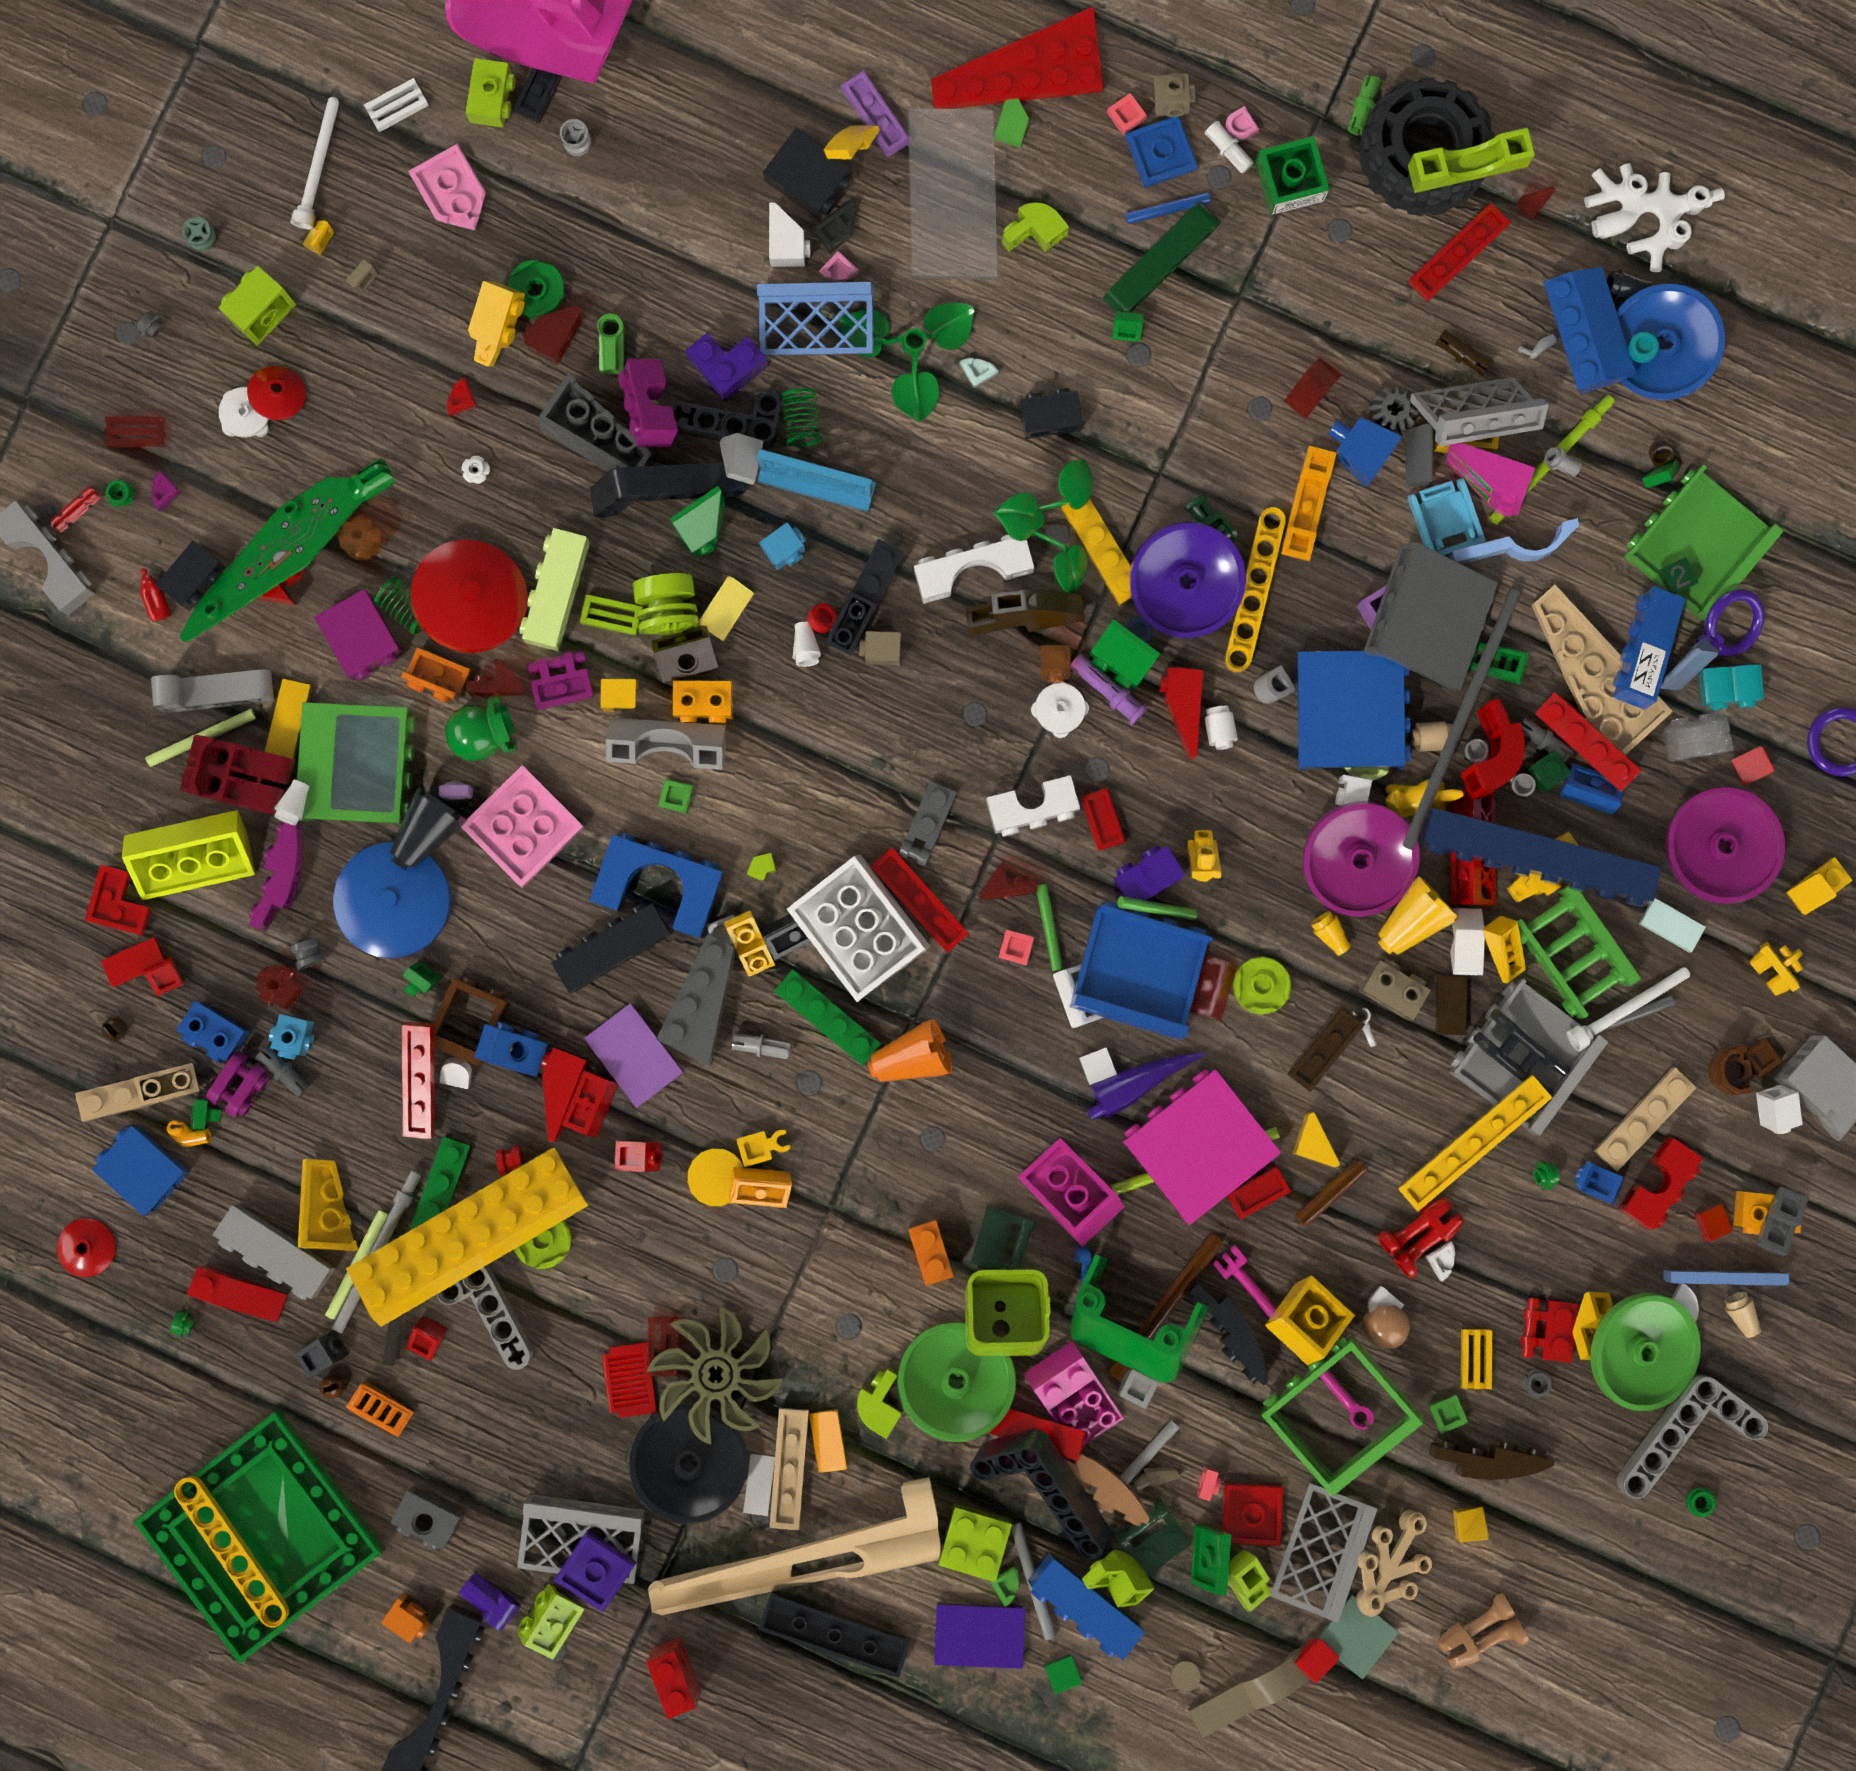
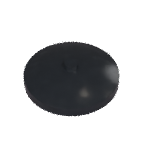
M694 1404L677 1405L664 1422L660 1412L653 1415L637 1433L629 1458L631 1483L640 1501L656 1516L676 1524H699L712 1520L724 1513L739 1496L748 1471V1454L739 1430L727 1426L721 1420L719 1411L710 1408L711 1444L701 1441L693 1433L689 1425L688 1412Z

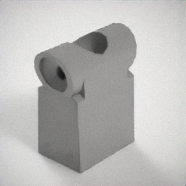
M1811 1035L1773 1079L1780 1085L1799 1092L1800 1103L1817 1115L1820 1123L1831 1137L1840 1141L1856 1123V1063L1827 1036Z

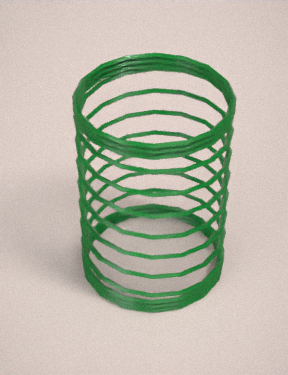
M796 388L781 394V401L787 403L782 408L788 409L783 414L789 415L784 420L790 421L785 426L792 427L788 428L786 433H793L786 436L787 445L804 447L815 445L822 441V435L819 432H808L820 426L818 422L819 416H817L819 412L816 409L818 405L815 403L817 398L814 397L816 396V390L812 388ZM812 392V394L810 395H795L784 397L786 395L793 393ZM811 398H815L814 402L806 401ZM793 403H811L809 405L795 408L784 407L785 405ZM812 404H815V405H816L815 408L807 407V406H810V405H812ZM794 409H812L810 411L797 414L785 413L786 411ZM813 410H816V411H817L816 414H809V413H808V412H811V411H813ZM796 415H813L804 419L786 420V418ZM814 416L818 417L817 420H806ZM814 421L805 425L787 426V424L792 422ZM815 422L819 423V425H818L817 427H816V426H807V425L813 424V423H815ZM814 427L806 431L787 432L793 428ZM819 438V439H816V440H813V441H809V442H802V443H793V442H791V441H794V440H797V439Z
M397 576L391 577L376 594L374 604L377 607L380 606V609L386 607L385 613H388L386 610L389 604L404 590L400 599L388 612H390V617L395 616V621L401 619L400 624L405 623V628L410 627L409 631L416 635L423 630L420 625L417 626V619L406 627L414 612H412L407 620L401 623L405 614L412 607L411 604L404 614L396 619L401 609L411 600V598L408 599L411 587H406V584L401 583ZM395 582L390 592L377 603L384 590ZM401 584H404L405 588L399 591ZM399 586L396 594L393 596L390 602L386 606L381 608L382 605L393 595V593ZM406 588H410V591L404 595ZM409 594L401 608L391 616L396 605Z

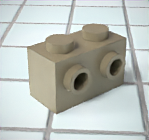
M1386 959L1384 962L1381 960L1376 961L1358 992L1407 1021L1414 1020L1431 991L1425 987L1426 981L1414 974H1411L1409 977L1400 972L1401 967L1391 960Z

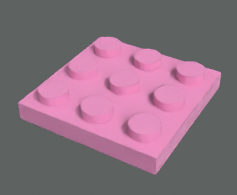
M522 765L467 819L461 828L523 888L584 826Z

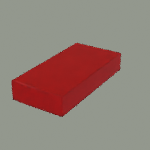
M1108 788L1080 796L1097 851L1126 843Z
M153 937L103 959L101 963L111 987L115 988L144 975V968L166 958L158 939Z
M1275 1166L1240 1185L1227 1195V1198L1239 1220L1285 1196L1291 1190L1278 1166Z

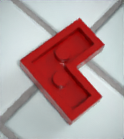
M100 865L84 921L144 936L151 908L124 901L131 877L129 872Z

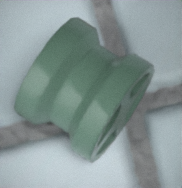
M192 217L184 223L182 228L183 236L195 250L206 251L214 246L216 242L215 230L204 218Z

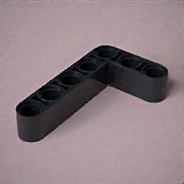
M724 462L622 467L609 471L589 488L594 517L597 518L615 516L634 502L698 499L717 486L722 491L723 497L738 496L746 492L745 482L726 476Z
M1030 1429L982 1443L970 1464V1470L975 1477L988 1481L1025 1472L1078 1552L1090 1560H1097L1101 1557L1112 1536V1531L1051 1438L1044 1431Z

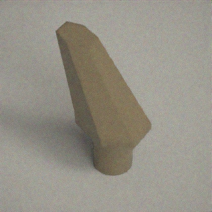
M1143 1468L1145 1474L1133 1482L1140 1491L1150 1484L1155 1488L1181 1478V1475L1175 1468Z

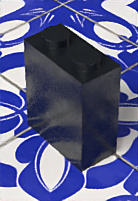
M796 127L763 171L764 181L820 220L824 213L828 215L833 210L837 202L835 198L841 191L846 192L852 184V166L843 159H828L824 152L825 147Z

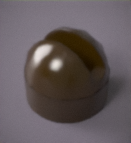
M1655 441L1649 447V457L1654 465L1663 466L1673 459V449L1666 441Z
M109 1018L103 1023L101 1032L106 1039L119 1041L125 1037L127 1025L120 1018ZM109 1024L118 1032L116 1036L108 1028Z

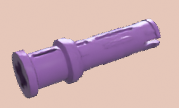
M1082 653L1069 666V668L1078 673L1086 682L1110 701V708L1113 710L1117 709L1128 718L1131 726L1149 708L1147 704L1142 705L1130 695L1128 688H1121L1115 684L1107 675L1084 657Z

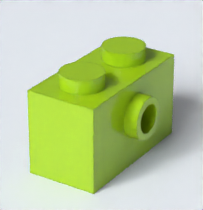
M474 58L465 112L470 123L504 128L505 118L509 119L511 113V102L508 101L509 91H514L515 74H512L508 63Z

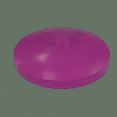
M1723 787L1710 789L1693 796L1676 811L1667 830L1665 849L1667 861L1673 875L1688 892L1711 903L1733 904L1759 895L1775 880L1784 861L1785 837L1777 816L1762 799L1741 789Z
M1351 802L1327 812L1313 826L1303 848L1302 868L1309 888L1326 907L1347 916H1370L1391 908L1402 899L1415 880L1419 869L1420 853L1418 842L1416 841L1413 850L1402 846L1410 826L1397 812L1374 802Z

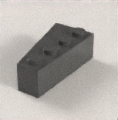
M568 372L538 417L540 431L607 471L622 467L653 466L652 453L646 447H637L635 437L626 428H623L614 419V416L607 409L605 410L586 389L584 390Z
M707 934L656 1040L707 1065H712L736 953L735 947Z

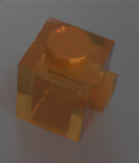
M1070 645L1041 646L1040 680H1047V683L1053 684L1064 683V680H1069Z

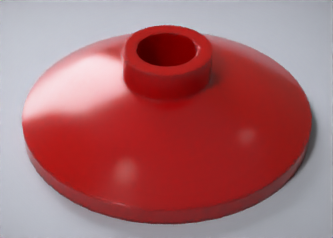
M268 366L260 369L251 377L247 387V397L255 412L264 418L278 421L289 419L302 409L305 403L306 390L303 381L294 371L282 366ZM273 386H280L282 390L274 392L271 388Z
M91 1218L79 1219L67 1225L61 1232L57 1242V1255L60 1263L68 1272L79 1277H91L102 1273L110 1266L116 1253V1241L110 1228L103 1222ZM81 1243L87 1245L88 1249L85 1254L79 1251Z

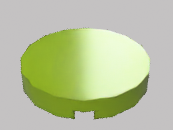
M1268 957L1252 958L1243 963L1235 973L1232 984L1234 996L1240 1006L1251 1013L1259 1015L1273 1013L1281 1008L1288 1000L1291 991L1290 975L1278 961Z
M563 1220L515 1248L514 1251L519 1259L530 1267L537 1269L554 1267L563 1261L570 1251L572 1242L570 1227Z

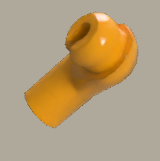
M173 1120L167 1125V1132L170 1137L183 1147L211 1142L212 1137L209 1129L194 1131L184 1122Z

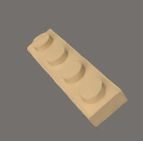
M1672 1067L1593 1151L1613 1171L1617 1172L1697 1087L1676 1067Z
M779 1408L770 1528L799 1530L809 1415V1410Z

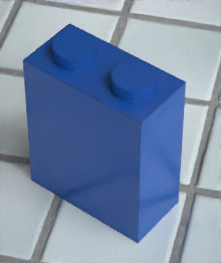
M140 1125L125 1126L115 1136L117 1142L110 1149H104L96 1157L95 1161L97 1164L93 1167L92 1171L140 1214L150 1216L191 1171Z

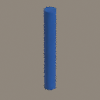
M1208 192L1128 212L1125 213L1127 224H1132L1190 209L1198 202H1201L1203 205L1209 204L1210 196Z

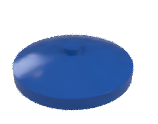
M1679 284L1654 285L1632 295L1617 310L1627 347L1632 337L1640 332L1653 334L1659 342L1658 352L1651 361L1639 363L1632 359L1637 376L1620 381L1621 384L1634 394L1657 401L1675 400L1699 390L1715 374L1724 354L1725 331L1716 307L1700 292Z
M394 842L376 844L362 850L345 865L335 885L333 906L337 923L343 934L352 944L368 954L394 959L414 955L427 948L436 940L444 929L450 914L451 892L443 870L431 856L427 857L415 869L408 867L405 871L391 861L394 856L390 851Z

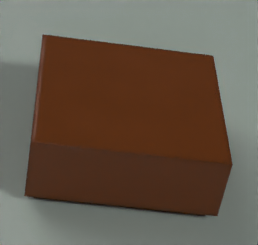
M1766 1037L1749 1047L1747 1053L1743 1055L1744 1060L1750 1061L1752 1072L1757 1078H1761L1783 1062Z

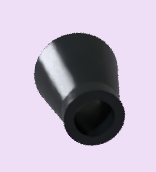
M1621 269L1617 272L1611 271L1607 278V284L1613 298H1628L1645 288L1651 287L1650 281L1643 280Z

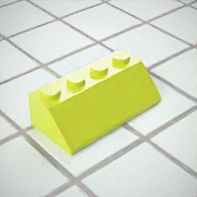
M238 810L124 835L122 859L141 900L255 875L248 834Z

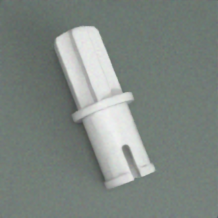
M1219 121L1214 122L1205 131V135L1221 151L1220 155H1225L1239 172L1243 173L1249 170L1253 165V161L1237 144L1239 140L1237 138L1233 139Z

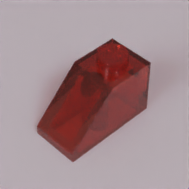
M576 305L537 317L534 324L530 323L523 336L527 349L558 365L585 317L582 308Z

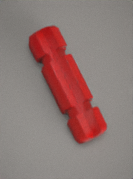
M87 487L81 492V497H75L60 511V515L56 514L50 519V525L57 532L62 533L69 527L68 523L71 522L73 524L90 509L88 507L90 504L94 505L100 500L99 493L93 487Z

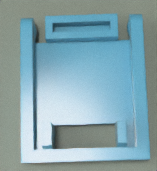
M1464 478L1456 480L1458 492H1456L1452 481L1419 491L1418 495L1421 504L1418 503L1415 494L1408 495V502L1423 545L1443 556H1448L1454 550L1486 542ZM1464 532L1467 539L1466 542L1444 549L1442 539Z

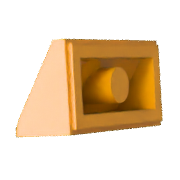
M733 1167L729 1203L786 1208L792 1187L790 1173L786 1171Z
M838 1408L809 1413L818 1472L846 1470L848 1466Z

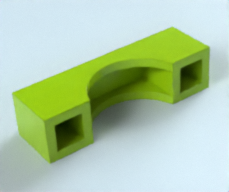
M1528 128L1499 134L1485 143L1467 149L1449 151L1441 147L1415 153L1408 164L1414 193L1526 168L1535 154Z

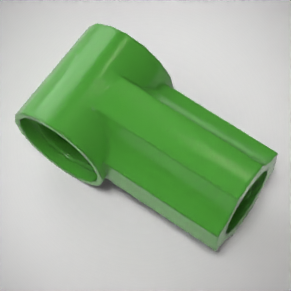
M609 313L603 315L597 325L599 332V372L619 374L625 367L624 338L626 330L620 317ZM614 323L619 326V330L614 335L604 333L606 326Z

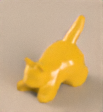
M1430 779L1424 780L1416 786L1387 785L1385 791L1389 795L1386 797V805L1397 812L1402 818L1415 815ZM1441 782L1430 809L1436 808L1446 811L1447 802L1461 798L1464 793L1456 789L1446 790L1444 783Z

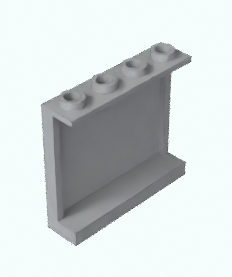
M1518 979L1516 982L1510 981L1504 988L1502 995L1505 997L1499 1005L1494 1004L1488 1010L1484 1017L1487 1021L1481 1029L1477 1027L1471 1033L1467 1040L1470 1042L1464 1052L1460 1050L1454 1056L1450 1063L1453 1068L1449 1073L1493 1106L1521 1084L1518 1078L1492 1057H1489L1473 1041L1474 1035L1481 1032L1500 1048L1509 1034L1496 1024L1490 1014L1494 1009L1501 1010L1526 1034L1571 1068L1568 1074L1563 1077L1538 1060L1529 1072L1554 1091L1552 1094L1553 1098L1520 1125L1532 1135L1540 1136L1607 1045L1608 1041L1600 1035L1593 1036L1594 1039L1590 1042V1046L1580 1052L1577 1051L1569 1042L1567 1031L1577 1025L1580 1027L1582 1025L1526 985V980ZM1518 1042L1509 1054V1057L1520 1065L1530 1051Z

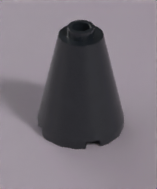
M419 787L413 795L390 851L394 856L391 861L405 871L408 867L415 869L467 821L462 816L456 820L455 818L458 815L454 813L455 811L428 792L423 797L424 791Z

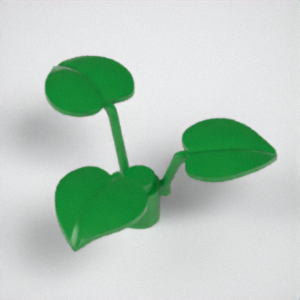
M963 303L937 305L928 311L923 321L925 329L931 334H927L918 328H912L904 336L899 335L891 339H885L889 333V324L885 316L873 310L874 354L857 355L866 358L875 357L880 353L882 344L902 343V349L905 354L912 356V375L902 374L897 377L892 385L891 396L897 408L914 421L921 422L927 418L933 411L939 396V385L934 375L929 372L917 374L918 355L923 352L926 340H932L933 338H935L936 344L942 349L954 350L963 346L971 333L974 307ZM867 309L851 313V315L859 322L867 313ZM843 315L839 319L841 334L845 336L856 325L847 315ZM867 320L862 324V326H863L866 330H867ZM858 328L848 341L854 347H867V335Z
M1084 458L1070 461L1062 468L1058 477V489L1064 497L1062 500L1038 506L1036 498L1031 493L1020 492L1005 500L993 512L1012 539L1025 541L1031 535L1037 536L1062 550L1054 558V574L1064 592L1070 594L1076 593L1086 575L1088 567L1086 553L1081 546L1072 544L1067 548L1064 543L1038 531V529L1044 524V515L1041 511L1064 506L1069 503L1072 509L1078 510L1088 502L1092 492L1093 480L1089 465Z

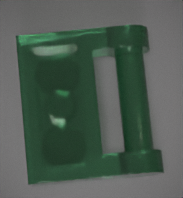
M986 1206L970 1263L991 1270H1023L1020 1268L1031 1231L1035 1230L1037 1221ZM1016 1224L1021 1227L1010 1264L1007 1265L1001 1263L1011 1226Z
M1162 1500L1154 1505L1156 1508L1149 1512L1151 1517L1148 1524L1143 1522L1140 1526L1132 1524L1124 1531L1120 1529L1113 1534L1124 1551L1142 1566L1147 1576L1192 1545ZM1163 1517L1166 1522L1164 1526L1135 1547L1132 1546L1129 1542Z

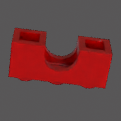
M1666 1137L1650 1160L1662 1171V1186L1657 1191L1651 1193L1642 1186L1633 1185L1617 1209L1647 1230L1654 1231L1655 1228H1660L1668 1218L1666 1212L1672 1203L1674 1205L1678 1203L1684 1195L1685 1190L1682 1188L1688 1180H1693L1701 1169L1699 1164L1703 1158L1675 1138Z

